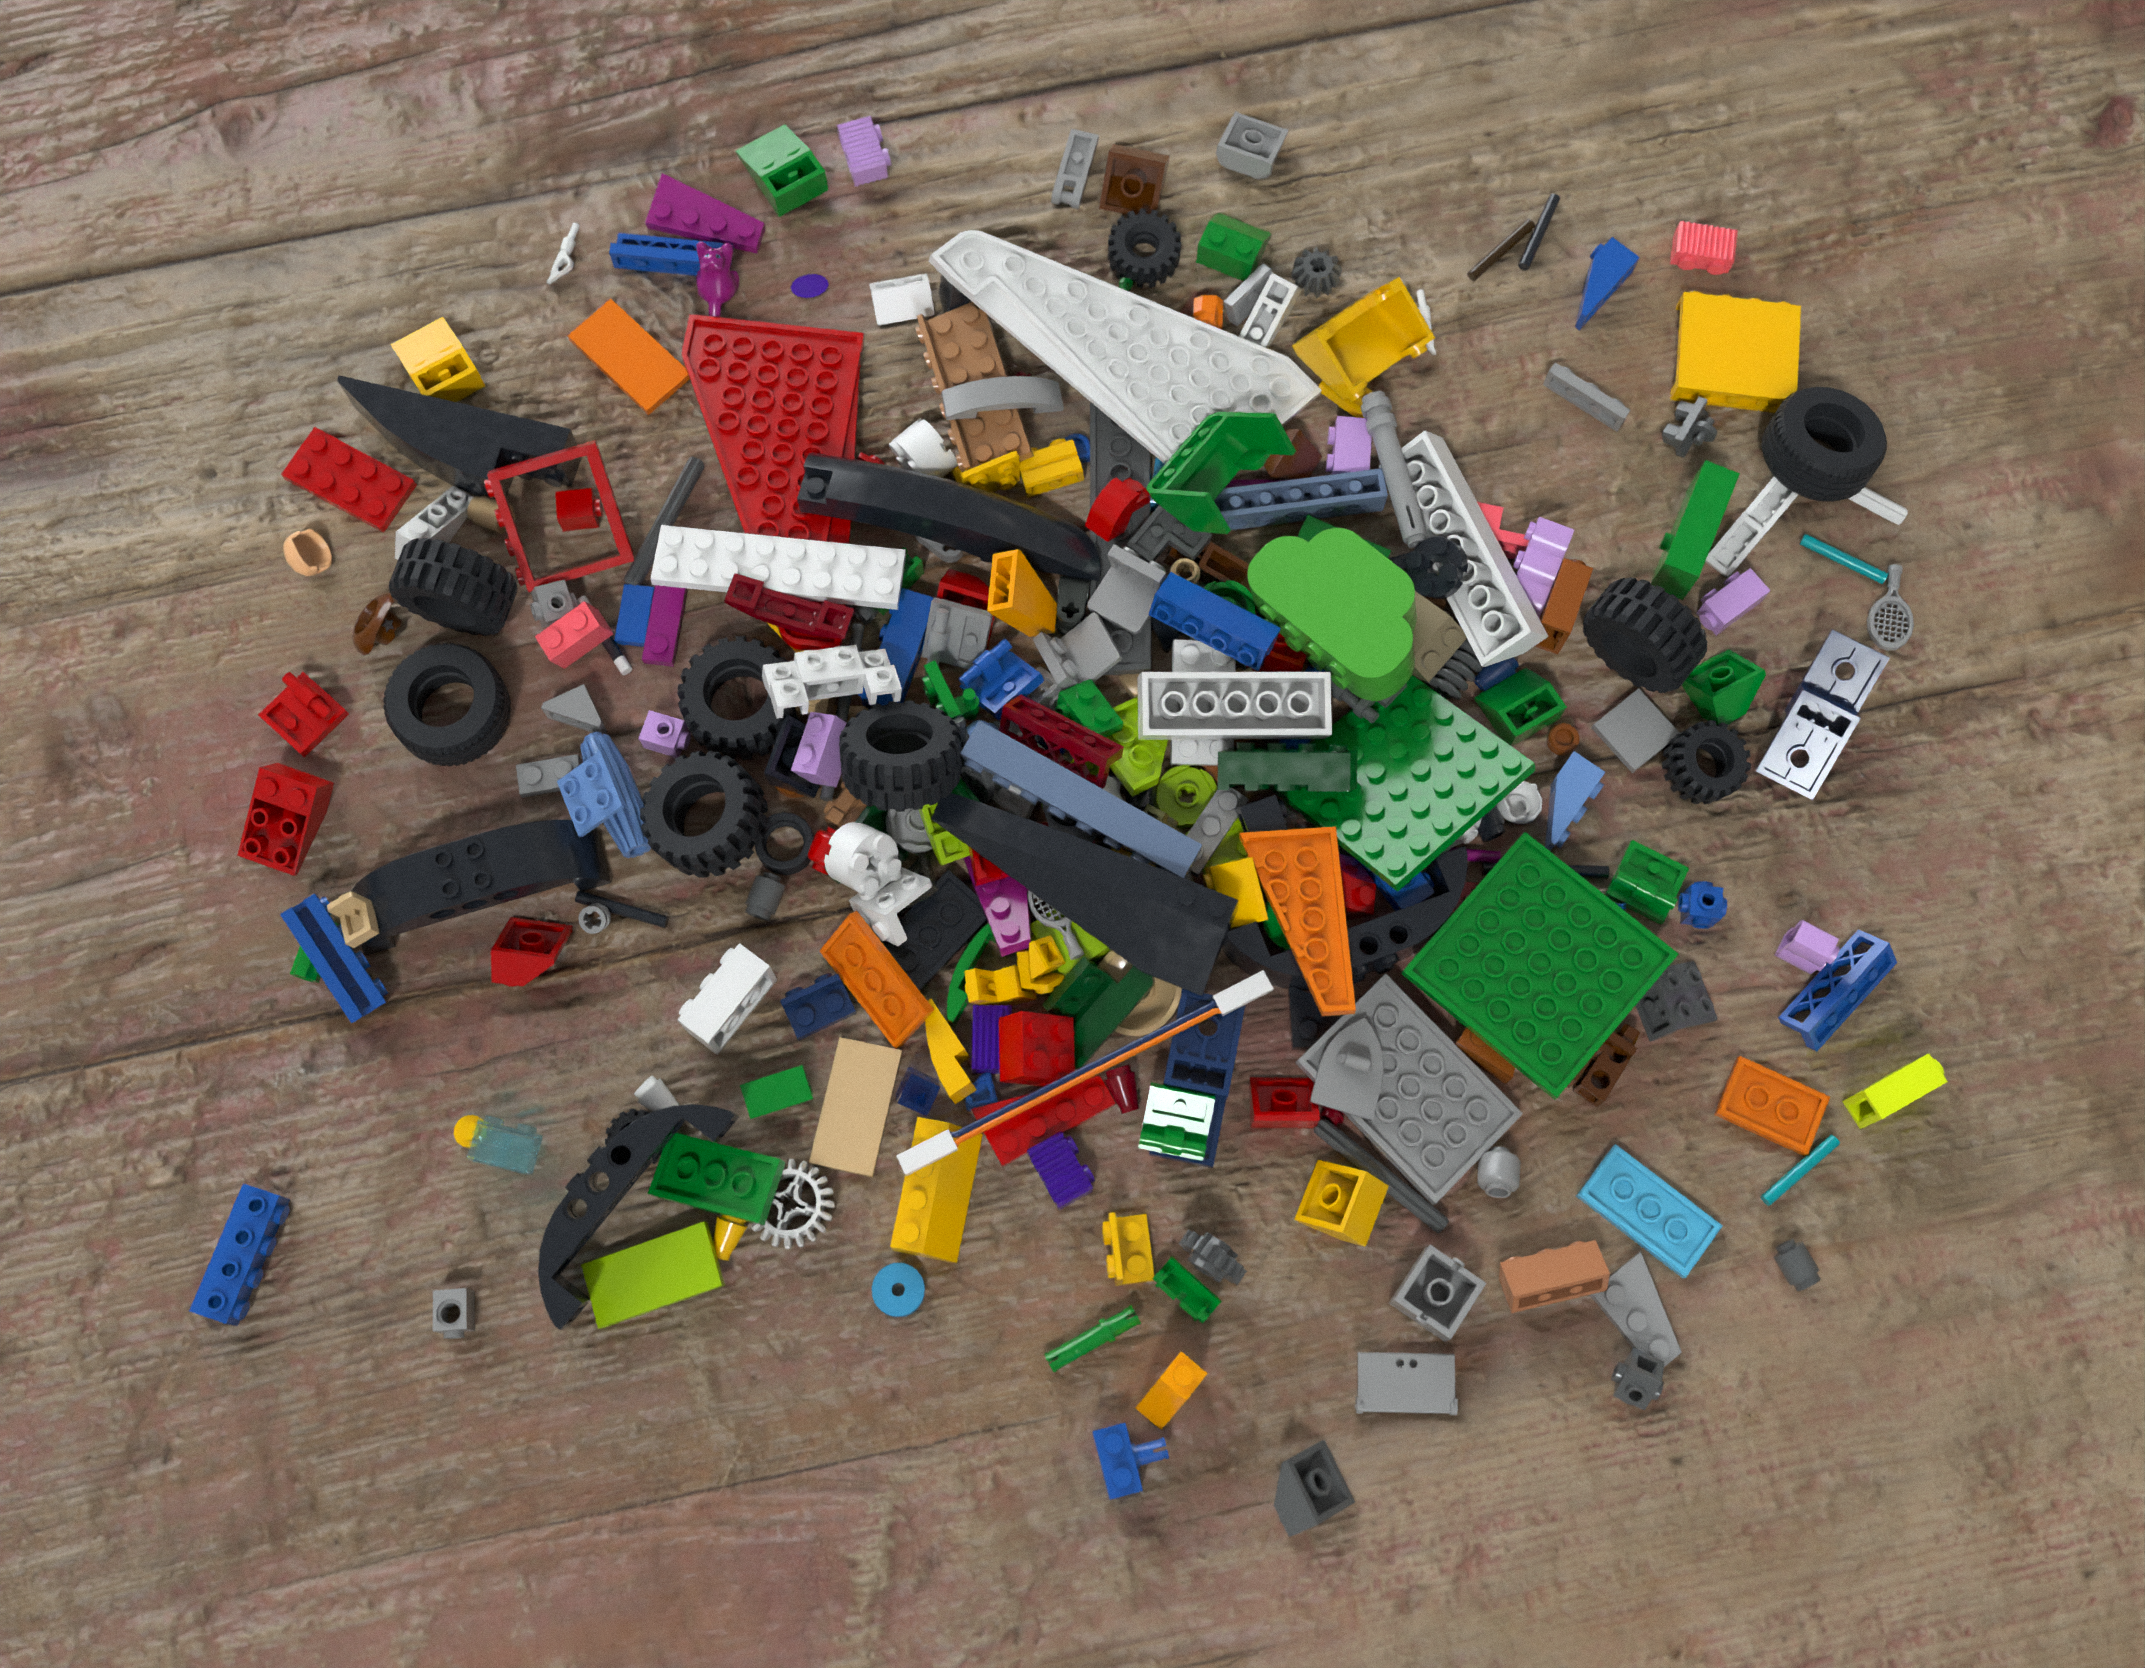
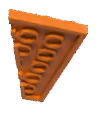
M1336 826L1240 833L1239 838L1248 857H1253L1257 877L1321 1015L1355 1014V996Z

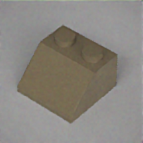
M1415 591L1417 621L1412 632L1415 667L1412 675L1417 679L1429 682L1464 643L1467 637L1463 629L1450 615Z

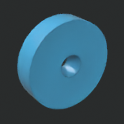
M905 1263L889 1264L882 1268L875 1276L872 1284V1297L876 1306L883 1313L892 1317H906L914 1313L921 1306L925 1297V1283L920 1273L914 1267ZM897 1284H902L905 1288L901 1296H895L892 1292L893 1287Z

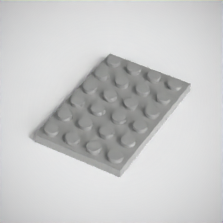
M1384 974L1355 1003V1014L1342 1015L1295 1064L1315 1083L1321 1057L1331 1040L1352 1023L1363 1018L1368 1021L1380 1043L1384 1062L1383 1080L1374 1118L1371 1121L1351 1114H1344L1420 1193L1434 1205L1523 1113L1387 974Z

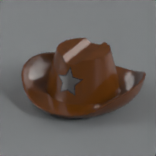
M383 593L370 601L355 622L352 632L353 643L356 650L363 656L368 655L372 651L374 642L388 645L395 638L397 627H401L402 620L390 609L391 605L396 601L391 596V593Z

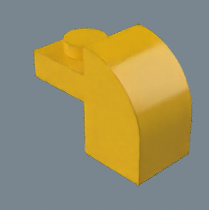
M1017 965L996 971L977 968L964 971L966 980L965 991L969 1003L1014 1006L1037 999L1035 990L1021 988Z

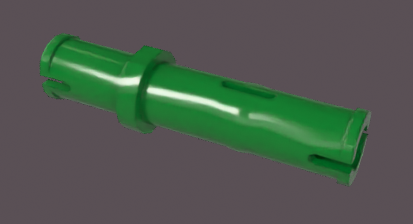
M1132 1305L1106 1320L1105 1318L1098 1320L1099 1324L1055 1349L1044 1353L1047 1361L1051 1362L1049 1365L1054 1373L1057 1372L1058 1369L1108 1341L1111 1344L1116 1341L1115 1337L1140 1325L1141 1322L1138 1316L1135 1315L1136 1313Z

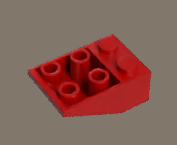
M280 763L259 767L237 856L293 876L298 875L327 813L334 782Z

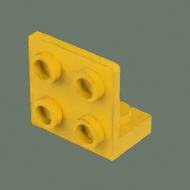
M1013 451L964 472H961L959 466H956L951 471V474L956 482L989 492H995L999 489L1008 490L1020 481L1019 455L1017 451Z
M1115 1212L1108 1213L1107 1221L1102 1222L1104 1245H1110L1111 1255H1107L1106 1259L1108 1279L1114 1278L1115 1286L1154 1281L1152 1279L1154 1277L1147 1214L1116 1218Z

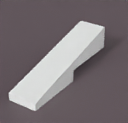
M1773 477L1711 550L1705 562L1728 579L1797 498L1798 494L1786 488Z

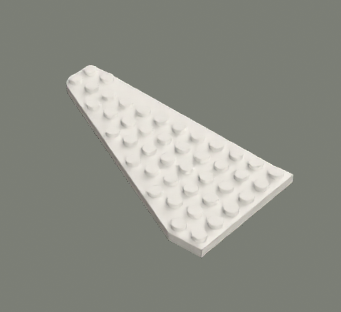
M976 230L961 232L930 255L929 262L954 287L1164 464H1166L1196 427L1213 413H1275L1281 425L1284 426L1315 400L1322 391L1285 355L985 232Z

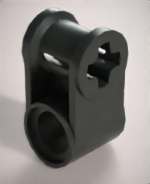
M1060 576L1056 625L1062 635H1066L1085 618L1090 591L1089 579Z

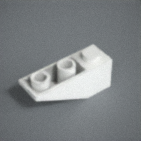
M455 486L449 488L396 531L395 559H399L403 546L416 538L439 539L449 543L468 517L467 509L474 497Z

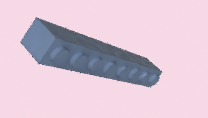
M980 720L960 753L963 759L966 760L964 765L979 774H981L982 770H985L994 775L992 781L1006 789L1010 785L1021 791L1019 796L1034 805H1036L1037 801L1049 806L1047 812L1061 820H1064L1065 816L1076 822L1075 828L1089 836L1093 832L1104 837L1102 843L1116 851H1119L1122 847L1131 852L1130 858L1146 864L1150 863L1161 870L1185 879L1202 850V844Z

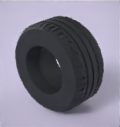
M1830 387L1806 388L1790 394L1775 412L1762 438L1764 459L1773 476L1792 492L1816 501L1833 502L1848 499L1858 494L1879 468L1887 450L1886 434L1876 413L1857 397ZM1812 437L1827 442L1836 451L1826 449L1825 447L1819 445L1816 441L1812 439Z
M437 643L429 645L427 648H420V650H416L414 654L408 655L406 659L401 661L402 663L392 672V676H390L389 682L386 684L383 709L385 710L384 714L390 729L408 751L429 764L447 765L449 767L453 765L460 766V764L464 765L468 761L473 762L494 748L493 746L499 742L498 740L502 738V733H505L506 726H508V719H510L511 700L509 699L510 695L503 679L485 656L475 649L463 646L462 644L443 643L441 645ZM451 683H463L473 688L474 698L471 708L458 722L445 727H432L422 721L424 704L427 698L439 687Z

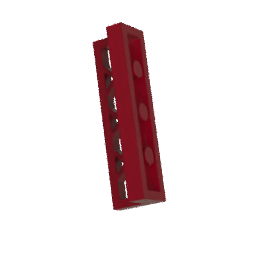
M1022 694L1003 705L999 726L1001 733L1102 789L1106 786L1110 766L1122 758L1123 746ZM1011 721L1018 724L1023 734L1022 736L1009 731ZM1037 734L1043 737L1048 749L1039 747L1033 735ZM1063 747L1068 750L1074 762L1070 763L1064 760L1059 749ZM1090 761L1100 767L1098 777L1090 773L1085 762Z

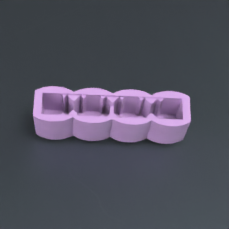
M1541 517L1537 519L1536 523L1530 521L1524 539L1529 540L1525 552L1518 551L1513 564V568L1518 569L1516 576L1538 618H1540L1574 532L1572 528Z

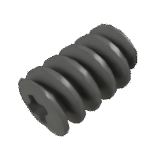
M1468 639L1464 641L1429 682L1425 681L1428 687L1445 699L1460 700L1461 693L1457 689L1466 691L1468 689L1466 681H1474L1475 675L1473 672L1478 673L1482 670V666Z

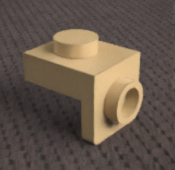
M350 891L327 905L329 913L340 917L346 945L355 948L379 934L375 910L371 900Z

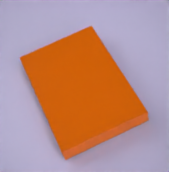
M1738 1056L1714 1115L1800 1155L1806 1156L1810 1151L1830 1096L1747 1058Z

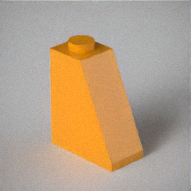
M1016 549L993 554L987 612L1029 637L1037 636L1040 632L1045 634L1055 633L1057 603L1022 551Z
M1180 1352L1135 1409L1162 1430L1208 1373L1183 1352Z

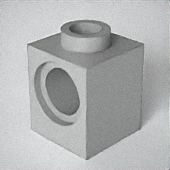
M468 1288L433 1290V1332L444 1333V1339L464 1338V1332L475 1331L474 1290ZM458 1305L461 1311L460 1317L456 1322L450 1323L447 1318L448 1311L453 1306Z

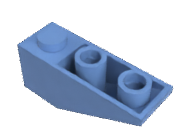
M1575 751L1571 754L1550 786L1545 848L1549 851L1555 845L1561 848L1570 835V832L1566 830L1571 821L1576 824L1579 822L1588 809L1583 806L1584 802L1588 797L1594 800L1604 786L1600 779L1605 774V771Z

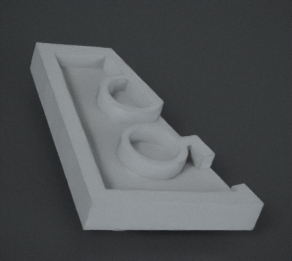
M1639 1252L1609 1276L1607 1291L1591 1294L1590 1296L1632 1348L1634 1347L1664 1361L1665 1367L1682 1352L1641 1252Z

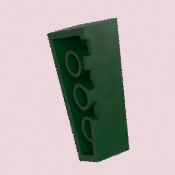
M1237 742V747L1218 752L1217 790H1229V788L1244 785L1245 790L1249 791L1269 789V786H1275V790L1294 791L1300 790V787H1306V791L1350 792L1357 789L1358 751L1348 750V745L1331 744L1329 745V750L1317 749V744L1301 743L1298 744V749L1286 748V743L1280 742L1267 743V748L1255 747V742Z

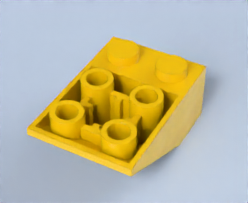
M444 317L391 344L422 395L457 402L485 387L476 367Z

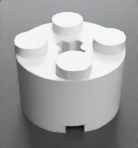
M921 418L888 444L897 456L895 458L897 463L903 469L943 478L958 466L950 449L947 451L942 442L944 440L926 420H921Z
M850 822L841 826L832 835L828 843L832 845L829 855L825 854L824 859L826 871L832 879L867 896H872L890 881V877L896 876L901 869V861L898 859V848L893 838L863 823Z

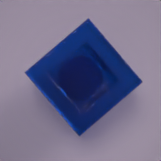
M908 1067L895 1094V1098L898 1104L927 1116L941 1086L938 1079Z

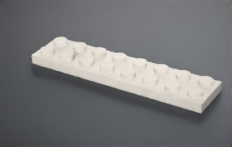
M661 525L651 582L652 585L727 592L733 575L736 573L763 581L764 588L807 601L824 602L826 600L836 604L898 610L906 550Z

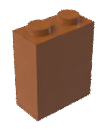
M1563 559L1539 618L1549 637L1538 643L1535 647L1557 655L1559 654L1572 632L1593 571L1592 567L1586 566L1584 562L1577 559Z

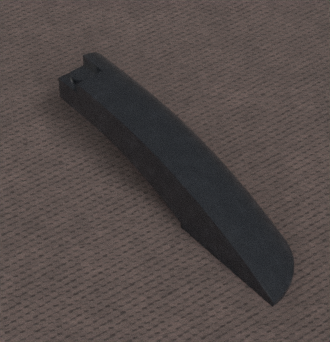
M813 452L809 453L803 466L805 474L797 498L801 512L893 529L950 546L980 557L981 561L992 563L993 554L1018 549L1022 551L1032 568L1036 571L1094 581L1100 580V559L1090 537L1075 524L1053 514L977 487L913 470Z

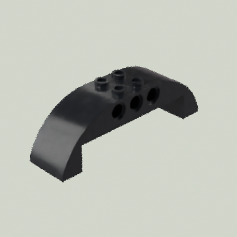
M545 820L487 831L407 855L369 873L357 882L351 891L371 900L375 910L379 934L361 944L363 954L367 956L396 947L394 935L566 884L574 883L580 891H586L610 884L611 879L597 827L585 836L578 837L572 820Z
M1465 846L1441 854L1431 862L1426 873L1435 885L1433 888L1435 891L1434 898L1347 929L1353 984L1364 980L1365 974L1376 971L1379 975L1394 969L1395 963L1410 957L1422 949L1442 927L1457 905L1465 885L1468 867V853ZM1257 922L1228 932L1222 947L1223 952L1236 966L1248 975L1253 976L1264 970L1273 986L1284 989L1295 987L1300 990H1310L1292 950L1270 957ZM1391 939L1396 940L1399 944L1394 943ZM1360 949L1366 950L1370 955L1364 954Z
M689 1104L667 1107L653 1111L635 1120L619 1132L606 1147L599 1146L587 1160L590 1164L589 1168L584 1173L580 1174L578 1172L566 1185L565 1189L569 1192L555 1209L545 1229L540 1247L538 1265L540 1292L546 1311L556 1328L562 1330L570 1326L590 1302V1298L563 1277L561 1273L654 1161L655 1158L652 1155L654 1153L659 1154L686 1120L710 1140L719 1142L739 1118L737 1114L726 1109L707 1105ZM624 1146L628 1147L631 1152V1158L626 1164H622L618 1158V1152ZM601 1173H605L609 1178V1185L604 1191L597 1185V1178ZM580 1199L584 1200L587 1205V1212L583 1217L579 1216L575 1209Z

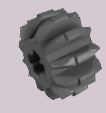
M1317 246L1313 249L1312 253L1305 249L1301 257L1295 259L1294 269L1291 274L1292 279L1296 280V286L1304 288L1305 297L1310 292L1314 293L1317 299L1320 297L1321 292L1329 296L1332 288H1336L1339 285V276H1341L1342 268L1340 265H1337V256L1329 257V249H1326L1323 253L1319 252Z

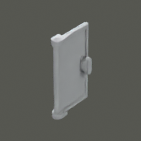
M1358 1352L1357 1396H1355L1356 1414H1363V1412L1449 1413V1415H1457L1455 1354Z

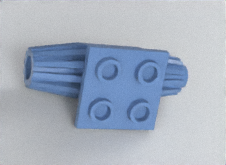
M601 732L588 734L580 745L583 763L557 781L578 837L585 836L604 823L624 857L634 858L639 855L641 856L650 851L651 847L641 829L644 822L640 819V809L645 808V805L642 802L630 768L609 735H602Z

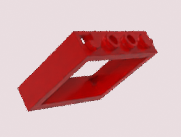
M596 440L488 472V479L484 480V484L489 497H495L499 508L494 510L500 528H506L509 536L508 539H505L507 551L510 557L515 556L519 567L515 568L518 582L520 586L526 585L528 592L533 591L536 586L560 580H572L635 561L626 528ZM587 456L619 554L534 578L501 480Z

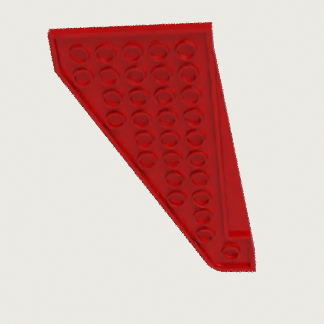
M689 314L681 352L682 359L744 533L850 544L851 520L801 512L797 498L805 474L803 466L809 453L813 452L855 459L860 363L865 341L864 333ZM811 601L823 605V602ZM777 626L782 639L789 646L798 650H820L842 646L843 639L807 635Z

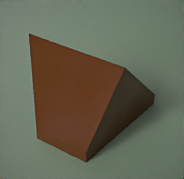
M1284 429L1296 452L1294 455L1271 454L1264 464L1265 469L1270 477L1310 478L1322 459V455L1299 429Z

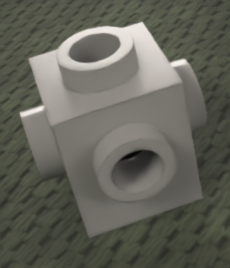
M565 580L536 586L531 592L534 601L530 603L531 612L535 621L540 620L542 628L550 626L578 606L574 593L568 592Z

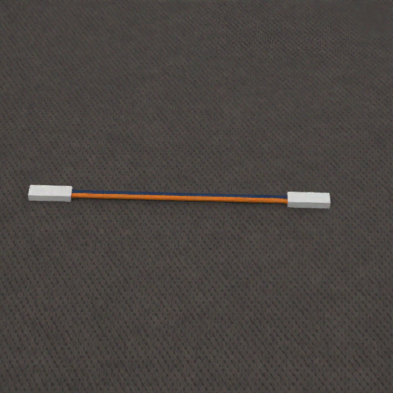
M1263 970L1213 995V1000L1210 1003L954 1132L946 1130L896 1155L905 1175L908 1176L957 1151V1147L962 1142L1215 1014L1224 1016L1272 992L1273 987Z

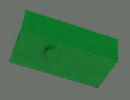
M1704 461L1688 487L1671 532H1665L1658 549L1663 550L1650 582L1651 585H1658L1664 588L1665 592L1670 595L1673 594L1678 599L1683 600L1701 574L1740 473L1710 461Z

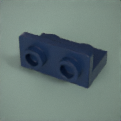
M831 973L824 974L814 980V985L805 989L802 987L794 988L785 993L786 998L780 1000L798 1041L857 1014L839 974L833 976Z

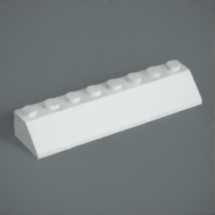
M1424 430L1401 449L1427 532L1425 539L1441 536L1456 542L1465 551L1468 561L1467 573H1463L1460 581L1463 584L1456 593L1447 597V600L1481 666L1486 667L1524 654L1549 636L1443 437ZM1435 562L1432 571L1437 575L1440 574L1439 568L1443 566L1442 562Z

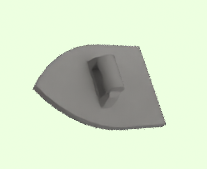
M1365 1018L1344 1028L1326 1047L1319 1063L1310 1102L1372 1121L1382 1085L1384 1062L1378 1038Z

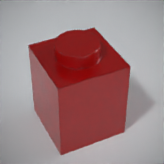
M592 488L555 492L557 521L563 532L599 528L598 517L603 516V506L601 499H596Z

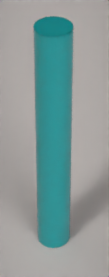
M1804 534L1799 543L1880 584H1883L1888 576V573L1807 534Z
M1829 1135L1760 1196L1761 1200L1768 1206L1773 1204L1839 1146V1140L1834 1135Z

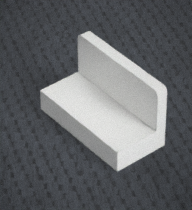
M927 274L869 284L878 325L917 319V315L923 314L924 317L934 315Z

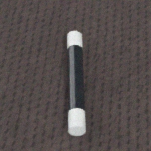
M582 596L576 600L577 605L581 604L584 601L590 604L586 596ZM612 636L603 641L602 645L622 675L630 673L632 667Z

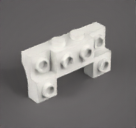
M856 645L820 650H806L794 653V661L763 665L762 670L764 686L771 698L777 719L783 718L784 708L799 706L801 714H808L809 701L863 693V686L870 705L876 704L877 695L891 693L894 702H898L901 699L902 687L895 666L890 665L886 649L858 652Z

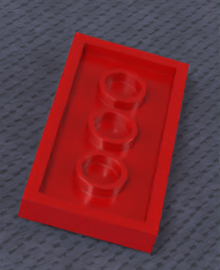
M316 427L313 428L281 473L282 477L288 482L383 533L417 486L416 482L408 476Z

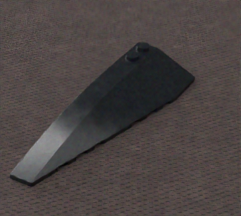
M950 793L946 798H940L931 817V820L961 842L967 844L987 861L989 860L1005 874L1018 881L1027 890L1067 919L1076 923L1089 935L1105 944L1110 950L1127 960L1140 972L1199 996L1203 995L1239 908L1237 899L1097 844L954 793Z

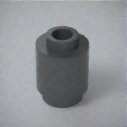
M764 872L763 876L756 875L745 902L747 905L745 913L769 921L771 915H775L785 886L780 883L782 878L768 872Z
M1790 1239L1776 1247L1778 1253L1773 1258L1789 1285H1794L1797 1291L1804 1290L1821 1280L1817 1273L1819 1268L1803 1242L1796 1243L1794 1239Z

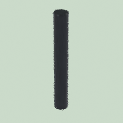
M1550 194L1518 264L1520 269L1529 270L1561 199L1559 195Z
M580 890L575 897L576 903L586 906L600 903L606 906L610 913L666 928L668 925L669 916Z

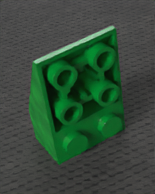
M785 124L735 150L737 156L778 217L829 190L825 170L812 151Z

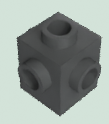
M1633 1347L1624 1363L1618 1362L1614 1368L1611 1380L1615 1382L1613 1396L1621 1399L1626 1404L1634 1405L1645 1411L1652 1399L1656 1401L1664 1386V1382H1662L1664 1361Z

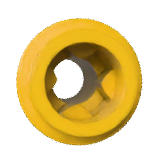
M725 1215L717 1216L713 1240L717 1258L729 1261L733 1250L748 1228L745 1225L746 1221Z

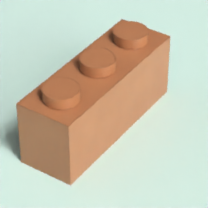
M1596 1240L1589 1242L1577 1241L1568 1247L1555 1250L1544 1249L1537 1254L1526 1257L1514 1256L1505 1262H1500L1499 1282L1511 1313L1607 1291L1610 1276Z

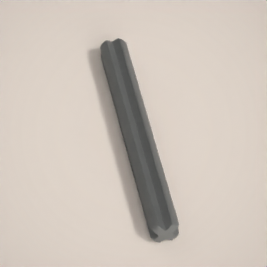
M696 457L688 459L640 547L635 561L632 562L624 577L625 584L635 586L642 584L654 562L661 525H674L704 469L703 461Z
M1322 1118L1314 1127L1313 1131L1316 1135L1359 1170L1367 1171L1389 1186L1387 1193L1434 1232L1440 1233L1447 1226L1449 1219L1328 1119Z

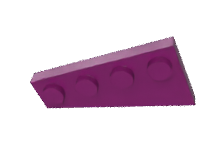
M663 173L661 174L645 221L647 229L700 241L733 244L735 249L757 254L766 229L764 222Z
M970 856L964 857L966 869L1001 957L1029 948L1032 938L1027 899L1028 890L1026 887L1011 877L975 886Z

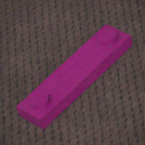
M655 585L642 654L643 663L674 667L688 588Z

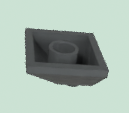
M1325 1440L1282 1462L1274 1507L1289 1537L1319 1525L1355 1503Z

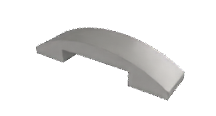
M1011 376L988 378L953 386L941 392L946 420L976 418L977 412L1032 407L1034 413L1064 410L1059 383L1038 377Z

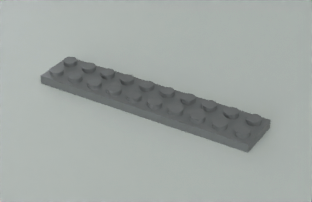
M1090 402L1091 509L1099 493L1114 478L1124 481L1130 477L1140 482L1146 489L1151 481V452L1092 402ZM1150 502L1133 512L1126 531L1109 542L1090 530V539L1094 543L1100 559V580H1090V598L1111 567L1107 556L1113 545L1121 549L1126 547L1130 539L1151 516ZM1100 616L1122 655V660L1103 675L1152 672V617L1150 616L1139 634H1132Z

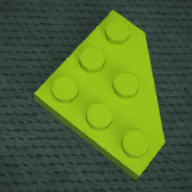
M1138 696L1113 707L1124 722L1123 729L1106 737L1124 747L1122 758L1113 763L1110 769L1132 797L1158 785L1168 741L1138 740Z

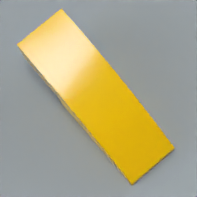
M930 998L927 1001L934 1011L925 1020L931 1059L947 1094L954 1104H957L976 1091V1088L960 1065L970 1056Z

